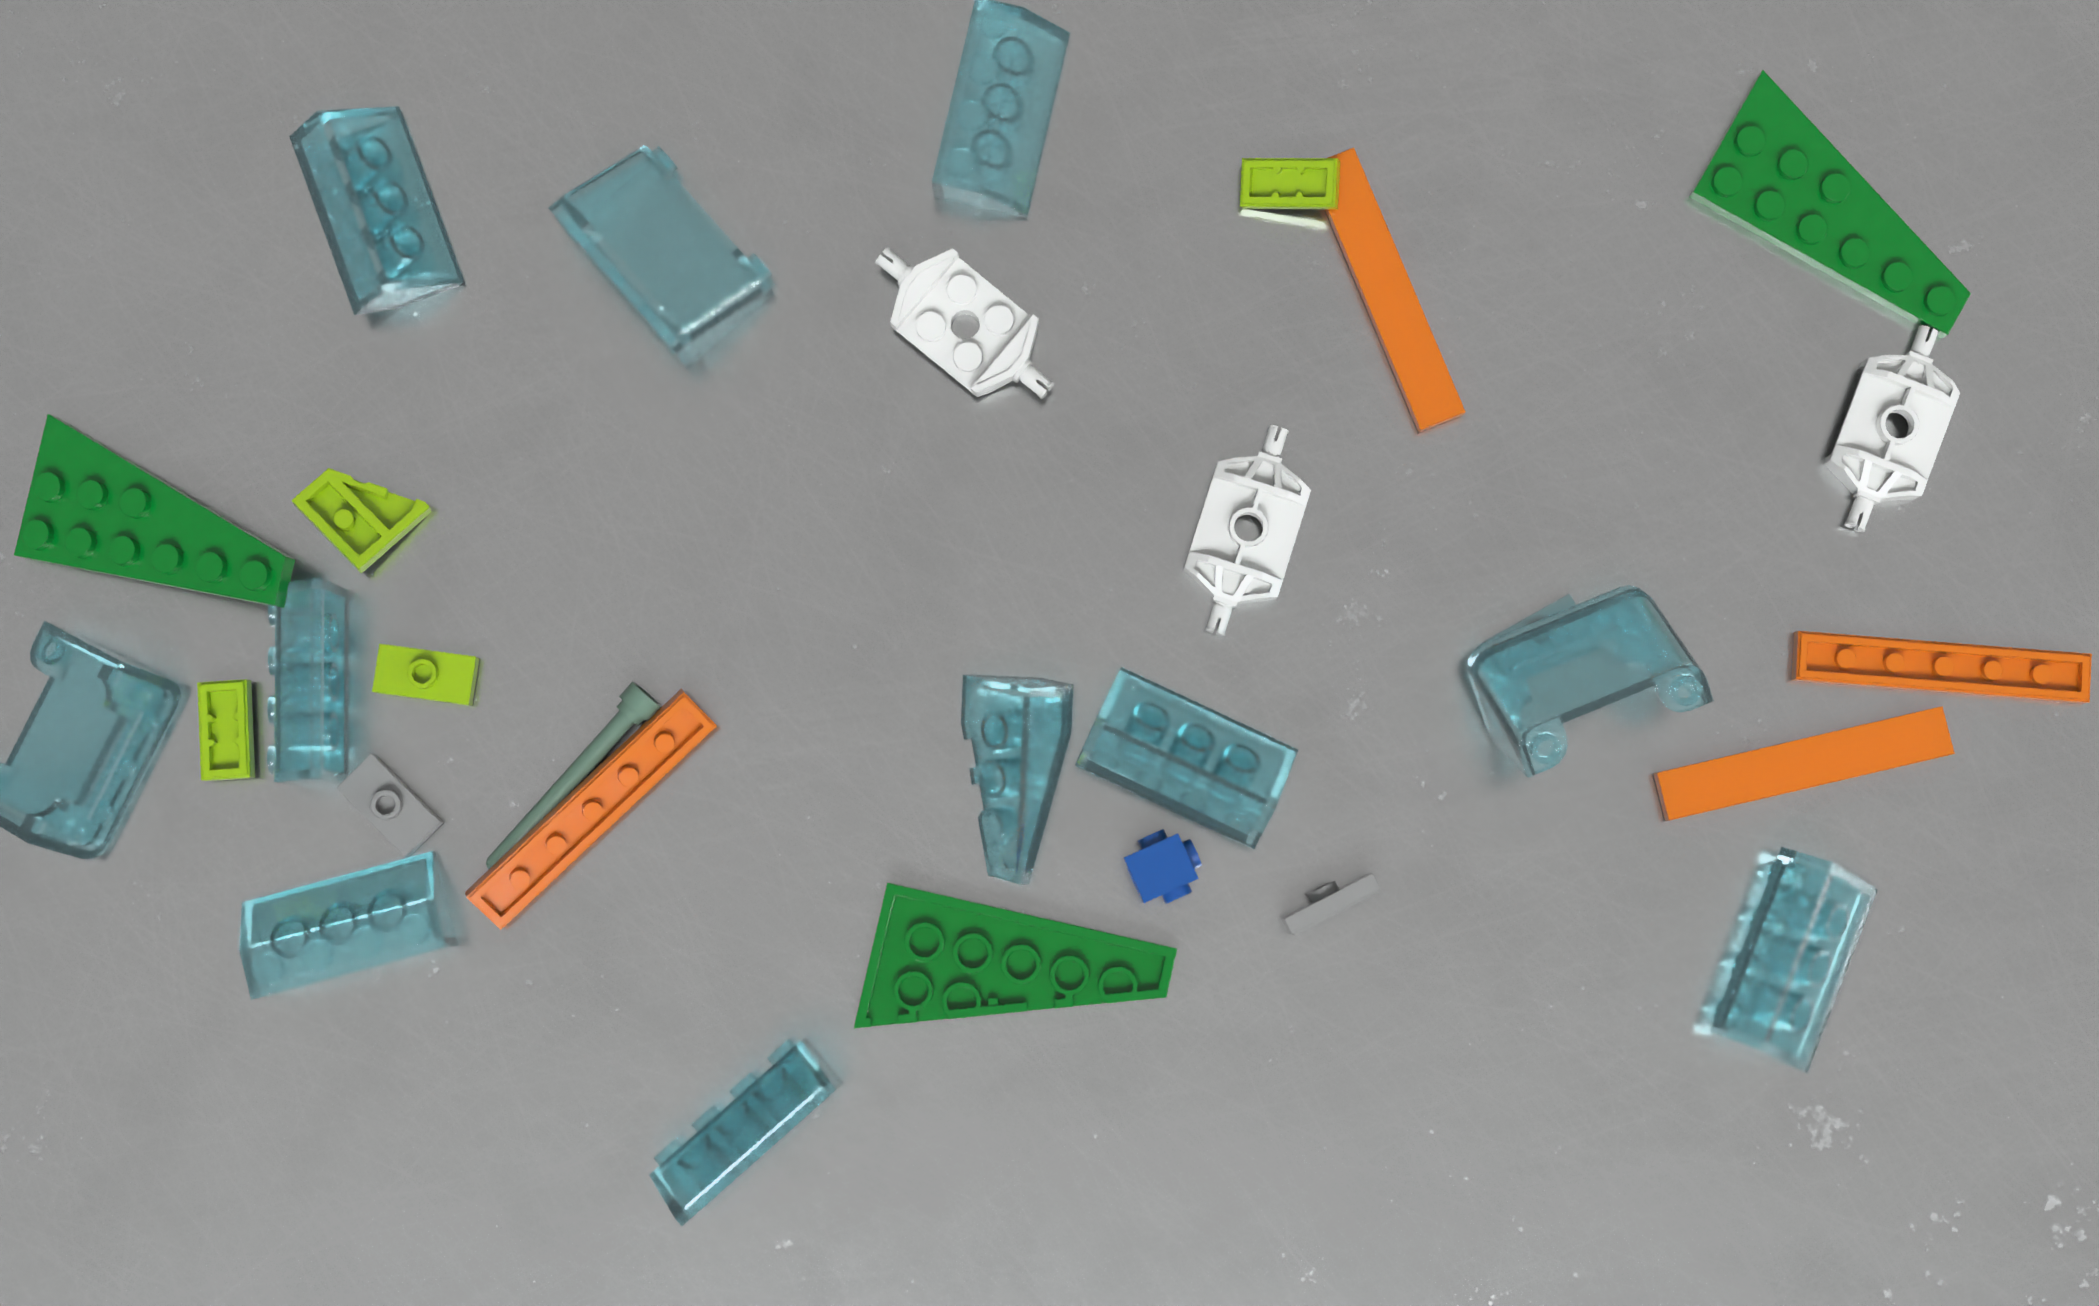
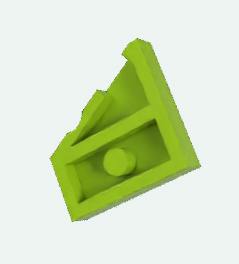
M330 468L291 500L294 506L360 574L432 512L430 506L422 500L416 499L414 501L389 492L387 488L370 482L362 483L356 481L350 475Z

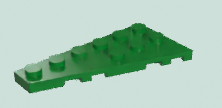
M1762 70L1689 197L1918 326H1929V331L1933 328L1939 331L1938 337L1944 338L1947 336L1971 293L1766 72Z
M50 414L47 415L14 556L280 608L285 607L295 559L224 519L220 514L191 499L185 493L132 461L106 448L105 445L71 427L72 425Z
M887 883L853 1029L1166 998L1177 948Z

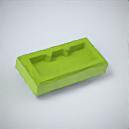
M1242 158L1240 207L1243 209H1338L1340 160L1338 158Z
M379 644L372 692L472 706L480 658Z
M251 680L197 682L201 781L255 778Z

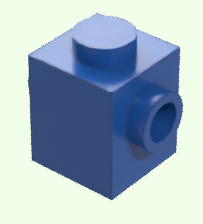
M1164 829L1138 840L1137 842L1141 850L1122 858L1142 903L1162 895L1165 904L1191 893L1192 890L1189 883L1199 879L1195 869L1202 866L1191 839L1182 842L1178 833L1167 837Z

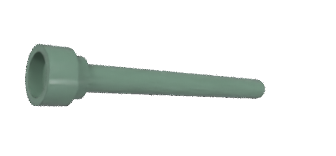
M633 681L619 696L622 699L616 706L619 712L489 855L486 860L488 870L589 775L633 724L639 726L644 719L648 721L662 707L648 692Z

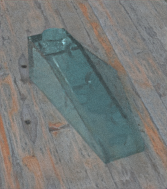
M963 675L961 726L964 740L971 739L976 767L970 768L969 771L972 785L979 784L984 810L978 816L988 876L1020 885L1030 883L1071 736L1074 684L1039 677Z

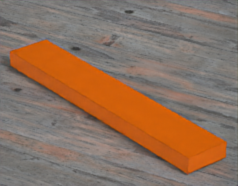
M1354 147L1328 157L1340 160L1338 209H1325V212L1418 433L1464 415L1466 411Z
M1796 631L1794 632L1791 681L2084 704L2090 702L2092 654Z
M681 688L465 891L466 898L500 930L504 928L717 727L716 723Z
M1943 706L1657 772L1653 773L1664 819L1669 821L1955 754Z

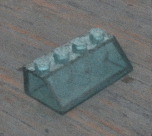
M994 0L974 1L932 178L934 197L1028 218L1070 32L1021 6Z
M399 106L319 110L289 136L354 315L396 310L458 287L463 283Z
M323 578L293 581L288 583L284 608L268 605L269 623L271 627H275V646H271L268 651L269 673L271 676H275V695L269 697L267 706L269 723L274 725V744L269 746L267 752L268 770L270 774H274V783L287 785L341 784L346 779L347 589Z
M1121 667L1089 732L1075 766L1212 829L1231 840L1255 849L1276 809L1298 749Z
M1781 847L1777 860L1768 871V883L1760 904L1751 915L1750 929L1743 948L1734 959L1732 976L1724 997L1715 1008L1714 1022L1710 1032L1744 1048L1808 1073L1878 889L1831 861Z
M435 851L242 902L239 953L251 1000L273 997L459 946Z
M806 1038L797 1045L790 1039L784 1042L767 1057L773 1066L762 1076L757 1078L753 1072L749 1073L729 1091L735 1099L720 1112L713 1105L692 1124L697 1133L685 1144L682 1145L676 1138L654 1157V1160L660 1166L649 1176L672 1215L681 1226L687 1223L844 1084L841 1078Z

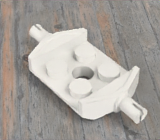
M889 247L882 251L883 256L880 254L875 263L898 280L897 284L899 286L890 321L891 327L976 397L991 393L1011 381L1018 383L1019 380L1036 393L1040 399L1047 395V390L1050 391L1055 383L1033 367L1032 362L1029 360L1038 330L1039 318L1034 314L1030 316L961 260L958 252L953 248L916 266H909ZM964 314L975 317L980 325L978 332L968 339L957 337L951 330L954 319Z
M1918 326L1911 350L1906 355L1869 357L1861 363L1859 369L1863 370L1834 449L1832 454L1826 457L1824 465L1854 494L1855 500L1844 524L1849 529L1854 527L1853 530L1865 532L1873 505L1880 503V501L1913 500L1921 497L1960 395V391L1954 381L1932 364L1933 359L1929 358L1936 337L1939 334V331L1934 328L1929 331V326ZM1889 413H1898L1907 420L1908 433L1904 438H1895L1886 430L1885 422Z
M1269 425L1262 452L1259 451L1258 456L1235 457L1217 462L1183 569L1213 597L1212 601L1215 603L1205 631L1212 634L1217 620H1220L1216 635L1225 636L1232 608H1236L1237 604L1277 599L1311 492L1309 487L1297 475L1281 464L1282 458L1279 457L1281 456L1289 431L1281 427L1277 441H1274L1278 428L1276 425ZM1243 515L1256 517L1262 525L1261 536L1253 541L1240 539L1234 529L1235 521Z

